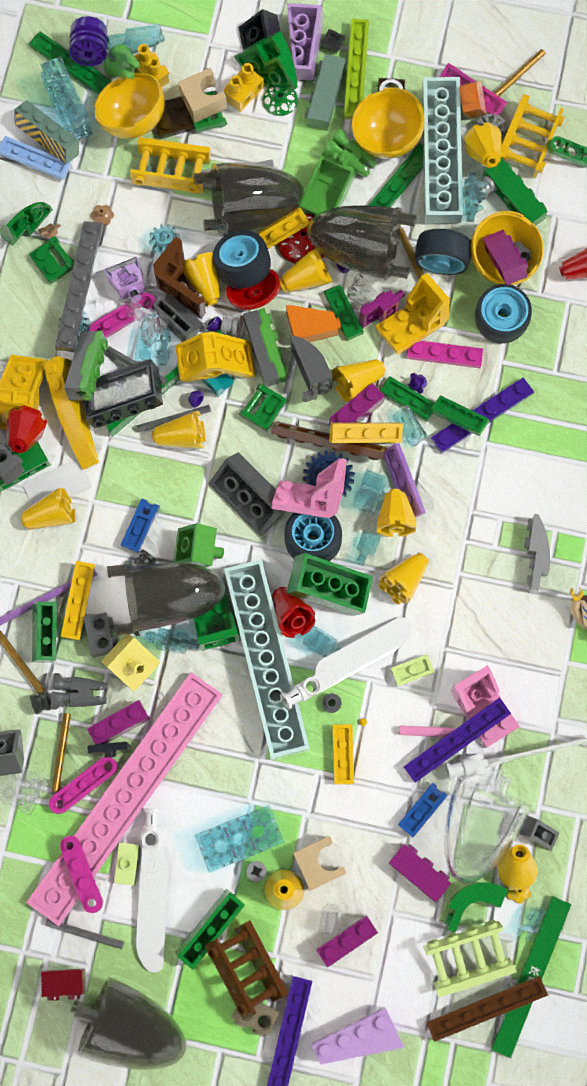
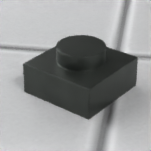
M329 29L321 42V47L337 54L345 40V36Z

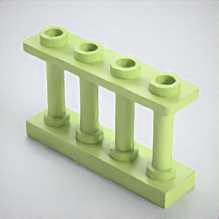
M490 920L482 926H472L464 932L458 934L450 933L445 938L439 940L432 939L422 945L427 956L432 954L439 979L433 982L439 998L516 973L512 960L504 957L498 933L504 931V928L499 920ZM487 936L491 938L497 958L495 963L489 965L485 964L478 940ZM471 942L477 962L476 969L470 971L465 968L459 945ZM451 948L458 973L455 976L447 977L440 951Z

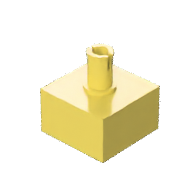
M128 633L101 661L102 664L134 692L161 663Z

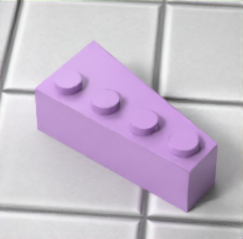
M287 3L292 58L297 80L314 81L324 22L322 5Z
M386 1007L312 1042V1047L321 1065L405 1048Z

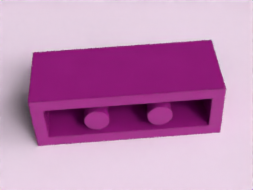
M502 229L482 238L486 253L506 286L527 277V262L525 258H521L518 247L513 246L514 243L510 235L507 236Z
M373 383L333 414L329 418V425L331 423L362 422L384 404L385 396Z
M138 700L90 726L87 730L95 745L105 744L151 719L142 702Z
M403 844L388 864L432 901L437 902L451 883L448 881L450 877L442 870L437 872L432 867L434 864L428 858L424 857L422 859L417 855L418 850L411 844H408V846Z
M366 915L317 948L316 951L328 968L378 934V931Z

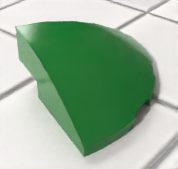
M281 31L256 42L234 55V58L241 67L245 63L252 64L253 71L264 79V86L268 88L276 86L282 91H292L298 88L293 59Z
M36 202L21 209L0 227L1 238L13 246L24 233L31 236L53 211L52 207L46 202Z

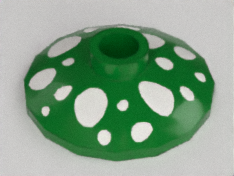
M271 86L263 94L264 108L274 116L282 117L289 115L297 107L298 96L295 90L282 91L276 86Z

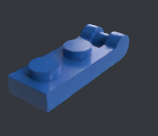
M141 499L122 540L121 547L139 554L155 516L160 509V505L150 504L148 500ZM148 510L150 511L149 515L143 514V511Z
M433 782L398 824L412 838L448 796L444 791L438 790L436 788L437 785ZM431 794L437 798L434 803L428 798Z

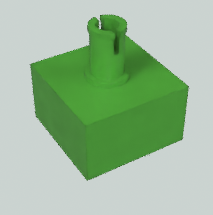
M198 523L178 528L173 566L196 570L212 566L213 557L222 559L224 548L215 546L217 528Z

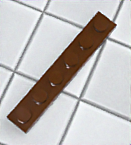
M279 421L274 424L272 434H276L279 438L285 439L289 437L300 443H313L316 447L326 446L334 451L341 452L343 450L350 452L354 456H368L371 460H382L386 451L385 446L372 443L329 442L330 433Z
M538 976L426 1023L433 1041L436 1042L548 996L541 977Z

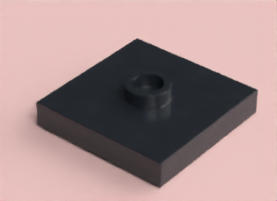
M126 741L88 745L87 752L92 757L104 756V758L116 757V754L132 753V747Z

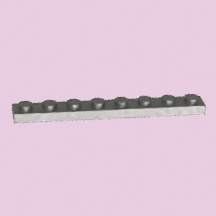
M83 222L56 340V350L75 353L102 232V223Z

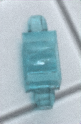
M315 625L302 636L298 634L301 638L304 637L302 640L304 646L324 658L342 649L339 646L336 647V638Z
M159 628L158 634L152 631L145 633L144 640L151 644L156 642L155 647L157 650L186 654V648H189V650L199 649V640L194 638L188 639V632ZM171 636L176 637L178 640L174 645H168L166 642Z

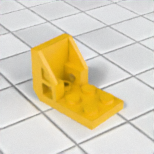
M426 273L420 277L406 297V307L377 324L376 330L394 352L399 355L413 346L414 343L421 341L443 327L449 319L450 298L431 276Z
M205 332L175 345L180 381L189 382L210 379L224 373L249 379L256 377L251 341L216 332Z
M10 355L0 379V429L6 430V422L12 408L16 410L20 406L26 405L38 410L39 387L45 374L42 363L48 361V359Z

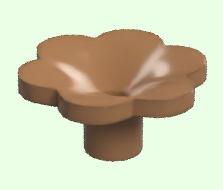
M97 205L91 213V218L97 223L109 225L111 219L114 218V213L108 205Z

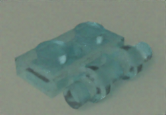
M138 325L134 360L139 363L151 358L154 362V358H160L159 365L166 366L170 354L168 352V345L171 343L170 329L163 328L162 334H157V327ZM156 342H161V350H155Z

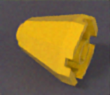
M489 122L483 123V126L473 125L464 136L466 153L487 168L496 166L501 160L502 140L500 129Z
M391 489L385 494L377 520V534L393 537V533H398V537H404L415 533L416 519L406 494L401 492L400 489Z

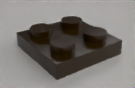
M181 96L165 100L162 117L156 125L160 139L195 130L192 117Z

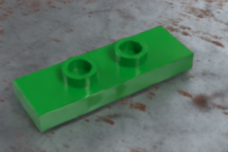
M441 395L430 409L431 413L479 437L489 423L488 418Z

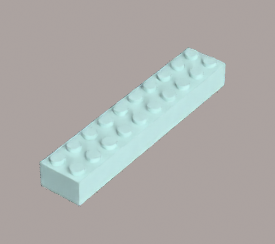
M262 559L224 568L271 760L310 751L299 704L292 705V708L288 710L280 698L281 693H287L294 689V684Z

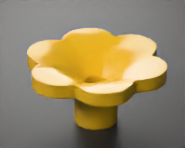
M529 887L521 889L520 893L518 890L508 889L507 894L509 900H515L519 904L531 896Z

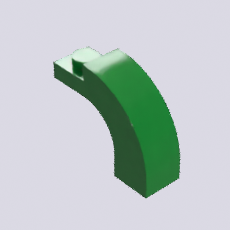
M487 882L474 883L463 887L452 896L446 906L453 910L452 914L448 913L445 920L446 930L455 933L465 909L475 902H486L501 908L508 889Z

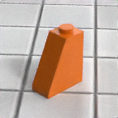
M293 305L286 306V315L293 336L300 337L309 342L338 336V329L341 328L339 318H335L334 312Z

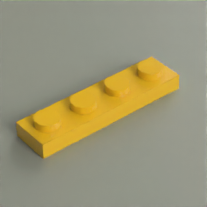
M400 422L331 423L329 442H402L403 424Z
M76 561L61 637L80 640L84 623L83 617H85L95 564Z

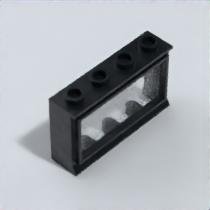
M151 358L97 378L96 391L93 393L91 401L85 400L86 420L94 428H98L163 405L159 368Z

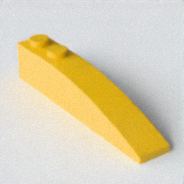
M56 356L42 364L64 432L82 469L86 470L100 462L89 423L86 420L87 416L82 400H69L64 389L71 360Z

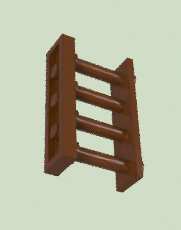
M251 920L236 927L234 930L237 935L221 944L217 938L204 945L208 956L212 959L236 1006L238 1014L243 1020L257 1014L254 1007L268 998L275 1002L289 994ZM241 942L246 953L230 962L225 950ZM251 960L256 972L240 981L234 969ZM261 979L266 990L249 1000L244 988Z

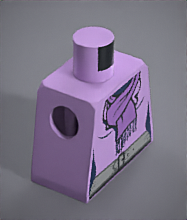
M137 256L104 269L109 283L121 299L130 297L132 302L141 300L140 293L144 292L146 288Z

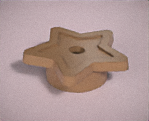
M50 223L46 227L38 229L40 236L43 235L44 238H51L58 234L57 229L61 225Z

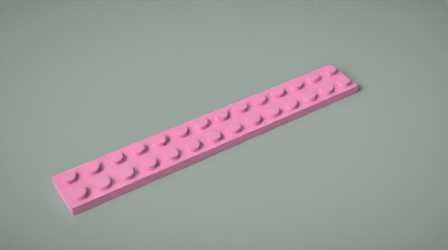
M192 672L74 835L82 844L94 877L223 696L222 693ZM69 842L67 849L71 850L74 845L72 842ZM62 853L26 902L58 926L61 925L79 900V895Z

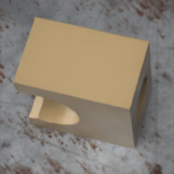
M211 67L178 82L179 94L195 123L227 109V100L224 92H219L212 96L203 93L205 89L215 84Z
M330 836L293 853L310 891L347 874L344 867H339L334 871H327L319 864L318 855L320 851L333 843Z

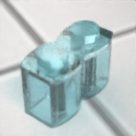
M366 469L353 507L371 514H375L376 510L380 511L383 500H380L382 493H387L390 485L387 482L388 477Z

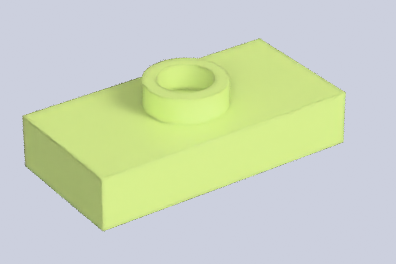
M428 654L391 668L398 687L435 673Z
M119 843L114 883L135 886L140 845Z

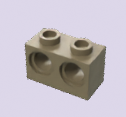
M260 1003L254 1007L257 1014L243 1020L235 1009L232 1016L235 1019L234 1023L243 1028L246 1025L253 1028L252 1032L261 1037H264L265 1034L269 1036L279 1014L278 1010ZM262 1015L268 1016L270 1019L269 1025L261 1026L258 1023V1018Z

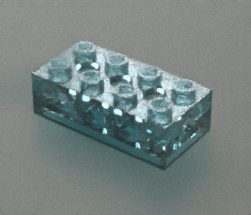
M61 56L40 64L42 68L40 75L43 85L49 93V98L56 109L63 128L79 140L93 135L88 115Z
M270 805L195 834L209 873L284 844ZM256 826L264 828V834L261 837L253 835V829ZM240 833L244 834L245 842L237 845L234 841L235 836ZM219 841H224L227 847L224 852L220 853L216 850V844Z

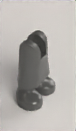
M54 673L52 689L70 690V693L52 691V710H57L65 702H69V707L107 704V697L93 696L94 690H108V684L74 676L69 681L63 679L60 673Z

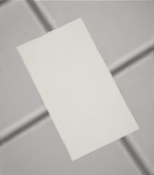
M77 458L22 484L32 505L60 487L64 488L70 497L92 487Z

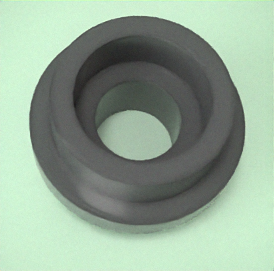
M334 693L327 694L322 700L323 709L328 713H335L341 708V699ZM334 700L336 702L335 706H329L328 701Z

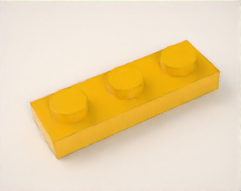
M299 207L258 231L257 234L263 238L269 249L310 225V221Z
M352 724L332 725L334 785L354 784Z

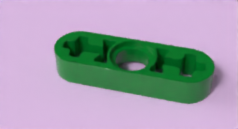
M555 136L547 142V150L550 154L582 167H587V157H585L587 155V147L560 136ZM569 147L575 150V156L569 154Z

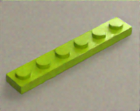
M352 18L344 108V119L348 120L353 119L354 112L363 100L369 30V20Z

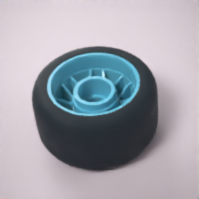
M293 513L288 519L284 530L286 549L293 559L297 555L307 553L331 561L338 554L342 544V528L338 518L335 515L330 518ZM316 536L318 539L311 540L309 537Z

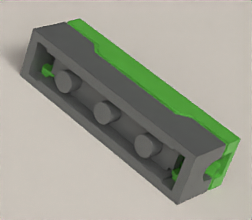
M265 308L244 313V322L263 384L269 387L286 382V375H289L286 364H282L281 361L283 353L281 347H277L275 342L278 341L276 331H272L270 324H273L270 313L267 314Z
M81 331L64 386L69 400L91 401L92 395L96 391V381L100 377V367L104 363L105 350L108 349V340L105 339L103 331Z

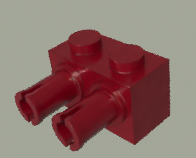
M85 968L41 971V997H47V1001L60 1000V996H68V1000L80 999V995L86 994Z

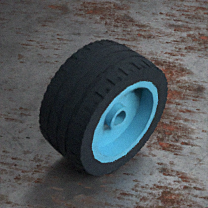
M240 230L227 234L219 240L213 250V261L218 276L223 283L232 288L244 289L257 285L265 279L270 271L271 259L267 245L263 238L255 232Z

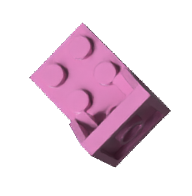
M339 458L320 472L317 477L316 486L280 480L272 502V509L324 518L334 516L338 513L344 491L347 460Z
M488 665L459 682L451 689L453 698L467 720L500 697L498 694L500 690ZM510 714L479 738L487 748L520 726L512 714Z

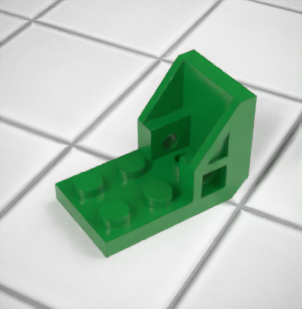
M223 579L186 588L202 651L240 641Z

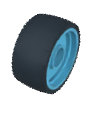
M440 228L421 232L415 249V263L419 268L430 273L442 275H457L464 273L468 269L471 259V239L458 231Z
M498 284L486 290L480 297L475 310V322L480 333L491 342L500 344L509 343L520 338L527 330L532 316V306L525 292L510 284L507 286L506 284ZM500 313H503V314H505L507 317H501V316H499V314H500Z

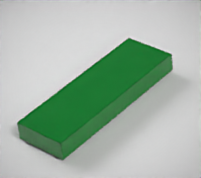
M341 284L324 291V296L332 312H334L335 318H339L341 330L346 340L349 341L364 334Z
M391 376L388 377L380 392L393 402L423 420L428 421L432 415L430 409L434 402Z

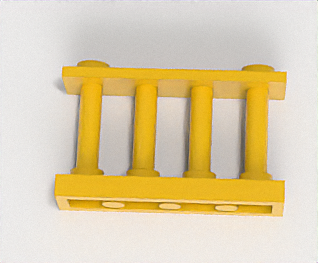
M523 94L503 141L501 158L507 161L510 159L534 168L533 178L536 179L538 173L543 172L546 164L543 160L548 151L547 142L553 138L557 126L561 127L565 117L562 116L564 108H560L556 116L532 107L528 103L530 96ZM529 113L551 121L554 125L552 130L549 131L525 122V119H522L524 114L527 115ZM522 128L548 138L545 147L518 137V134H516L517 129L521 130ZM511 144H518L542 153L539 161L537 162L513 153L509 149Z
M144 137L138 138V154H142L139 169H131L130 171L131 183L203 194V180L199 178L202 164H210V147ZM149 156L160 157L156 173L146 171ZM167 158L177 159L174 175L163 174ZM185 161L195 162L192 178L181 177Z

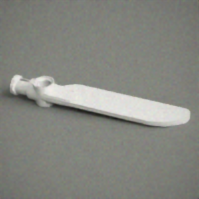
M403 617L396 618L320 660L312 677L298 683L289 692L280 694L283 705L289 710L292 708V705L312 698L397 650L405 642L409 634L410 624L408 620ZM306 684L312 685L313 692L307 690Z
M587 738L484 759L483 754L469 756L462 759V762L446 763L447 775L450 781L454 777L463 775L466 777L484 775L488 773L487 767L586 744Z
M144 809L146 819L141 838L136 948L143 966L149 972H158L164 964L169 862L160 851L161 826H159V819L162 809ZM148 834L156 836L157 841L154 845H149L146 842Z

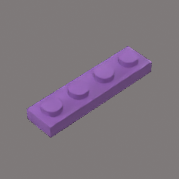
M395 443L386 449L384 459L395 488L400 489L401 492L406 494L416 519L425 514L426 511L400 443Z

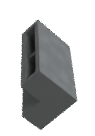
M171 293L165 299L160 297L153 304L155 314L184 341L194 337L204 328L203 323Z

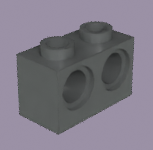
M107 612L83 617L91 656L94 658L107 655L118 643L116 635H112L111 629L114 628L113 618L109 617ZM98 621H104L105 625L102 629H95V624ZM101 640H108L106 648H99Z

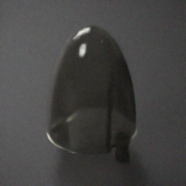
M240 162L213 163L210 172L194 173L193 175L195 185L211 183L212 185L211 197L214 219H203L204 231L217 230L221 237L240 230L255 231L267 227L297 209L301 205L305 194L301 182L293 175L283 170L260 164Z
M341 206L328 209L313 217L307 225L306 233L310 243L319 253L342 267L386 281L391 276L408 279L410 268L396 266L393 263L397 253L401 224L415 227L417 215L402 213L400 207Z
M127 560L124 564L107 566L108 578L125 576L127 603L131 621L129 623L115 624L116 636L134 634L137 637L141 636L144 630L169 626L200 617L212 610L221 601L225 592V584L222 578L211 569L198 564L155 563L132 566V561Z
M110 976L102 986L94 1005L90 1006L75 999L73 1005L77 1006V1008L71 1006L70 1012L74 1013V1017L87 1022L77 1051V1055L119 1068L153 1070L166 1068L177 1063L186 1052V1039L175 1019L145 994Z

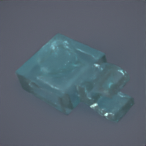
M363 530L356 547L357 550L361 551L357 564L364 566L368 554L375 555L381 540L380 536Z
M536 907L535 910L532 908L526 916L528 920L526 926L519 927L516 930V935L519 936L521 931L525 930L527 932L525 940L529 941L546 911L540 907Z

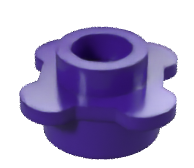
M411 373L409 388L416 390L419 394L423 393V389L427 385L426 378L422 374Z

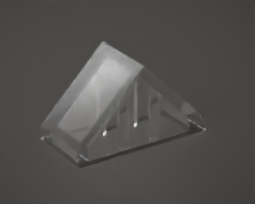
M357 273L348 287L347 298L363 306L367 302L371 303L376 300L379 293L360 273Z

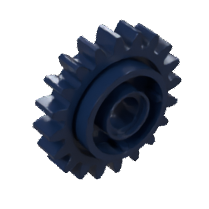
M325 450L324 456L319 452L317 453L318 459L311 456L312 463L306 462L308 469H303V474L307 475L303 477V481L307 482L306 484L316 486L318 474L339 458L342 459L343 454L341 453L336 457L335 451L328 455V451ZM346 458L345 482L342 495L344 497L347 496L345 490H352L349 484H354L355 481L351 478L355 476V472L351 471L353 465H347L349 462L348 458Z

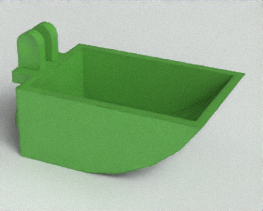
M337 152L332 153L331 157L321 156L298 206L332 220L342 206L356 177L354 168L348 165L350 160L346 159L343 155L340 156Z

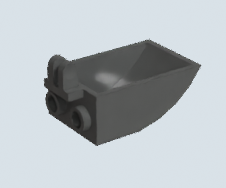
M290 335V349L308 388V391L302 393V401L317 400L318 394L324 395L332 389V374L324 356L313 344L300 337Z

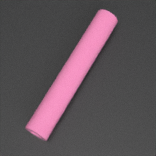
M400 725L399 735L445 737L456 728Z

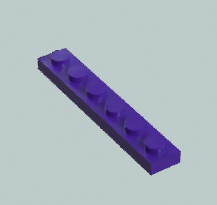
M523 377L472 411L488 418L490 423L533 395L534 391ZM452 423L432 436L431 440L440 453L443 454L473 433Z
M499 697L403 766L414 783H416L512 713Z
M297 976L292 978L267 1086L289 1085L313 983L312 980Z

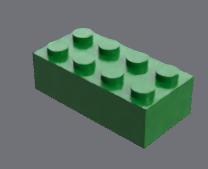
M303 553L295 556L287 594L353 616L361 615L366 612L373 576Z

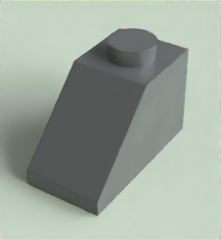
M523 813L519 814L512 829L513 832L550 851H552L559 835L558 831L539 819Z

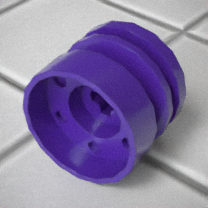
M83 16L75 19L71 24L69 54L74 62L89 67L99 65L106 59L108 30L103 21L96 17Z

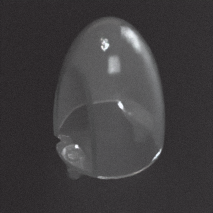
M492 767L488 781L484 784L458 776L451 795L445 822L444 855L450 874L460 883H473L482 879L501 862L520 834L532 808L530 804L506 793L512 779L507 776L505 777L503 775L504 771L496 767Z

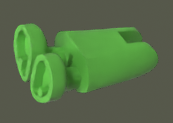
M118 44L109 50V54L118 61L106 58L104 61L106 73L113 78L133 79L135 77L133 73L136 67L139 69L140 63L126 45Z
M342 128L337 131L333 140L329 141L322 153V156L326 158L328 156L331 157L332 153L335 152L339 153L340 156H345L346 159L350 160L348 165L354 168L355 173L365 178L368 177L370 171L362 164L364 163L372 169L377 165L376 160L358 145L357 141L347 139L346 131ZM338 145H342L346 149L343 150Z

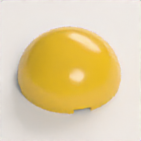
M133 73L135 75L133 79L117 78L99 94L94 105L95 118L107 133L122 139H133L147 134L158 124L164 111V93L159 82L149 74Z
M383 88L382 91L369 94L360 102L352 119L353 135L358 145L369 155L380 159L398 158L411 151L420 140L425 124L423 108L418 99L410 92L400 88Z
M513 211L496 212L487 216L476 227L471 238V258L476 270L486 280L497 285L505 284L486 253L482 239L503 229L507 236H511L513 243L519 241L531 252V258L527 262V277L510 284L517 285L528 280L539 268L544 253L543 240L535 224H532L524 215Z

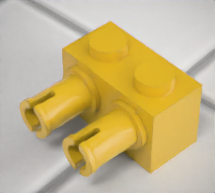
M147 44L139 45V53L134 57L140 63L139 69L136 67L134 72L149 74L159 82L161 87H164L169 83L168 75L170 73L167 67L160 64L158 56L155 52L149 50Z
M245 63L242 66V70L236 76H233L230 79V83L224 88L227 102L241 113L262 91L264 79L253 71L252 64Z

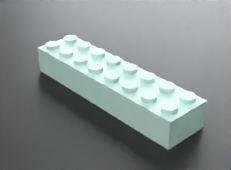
M423 77L422 108L425 117L423 130L424 223H461L463 217L460 77Z

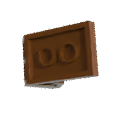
M175 236L153 264L157 287L167 295L171 293L182 305L202 319L206 314L204 297L196 291L192 292L189 290V287L185 284L186 278L183 273V261L185 258L182 240Z

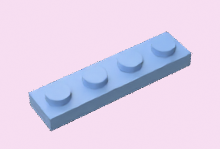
M4 136L0 143V155L62 181L71 166L70 162L65 164L54 155L7 136Z

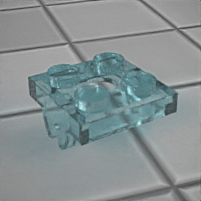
M468 172V177L464 179V187H462V195L465 198L463 215H466V222H474L476 213L483 210V205H478V203H481L483 197L487 195L486 191H480V189L486 188V184L476 181V172Z

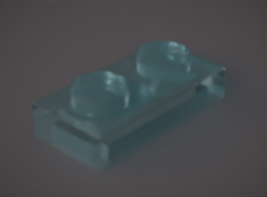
M408 405L403 406L392 416L395 422L403 424L402 434L411 447L417 446L428 436Z

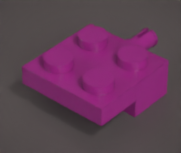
M390 289L386 293L381 292L373 302L365 303L360 308L359 323L362 329L377 319L382 322L398 312L399 300L405 297L404 292L400 290L394 294Z

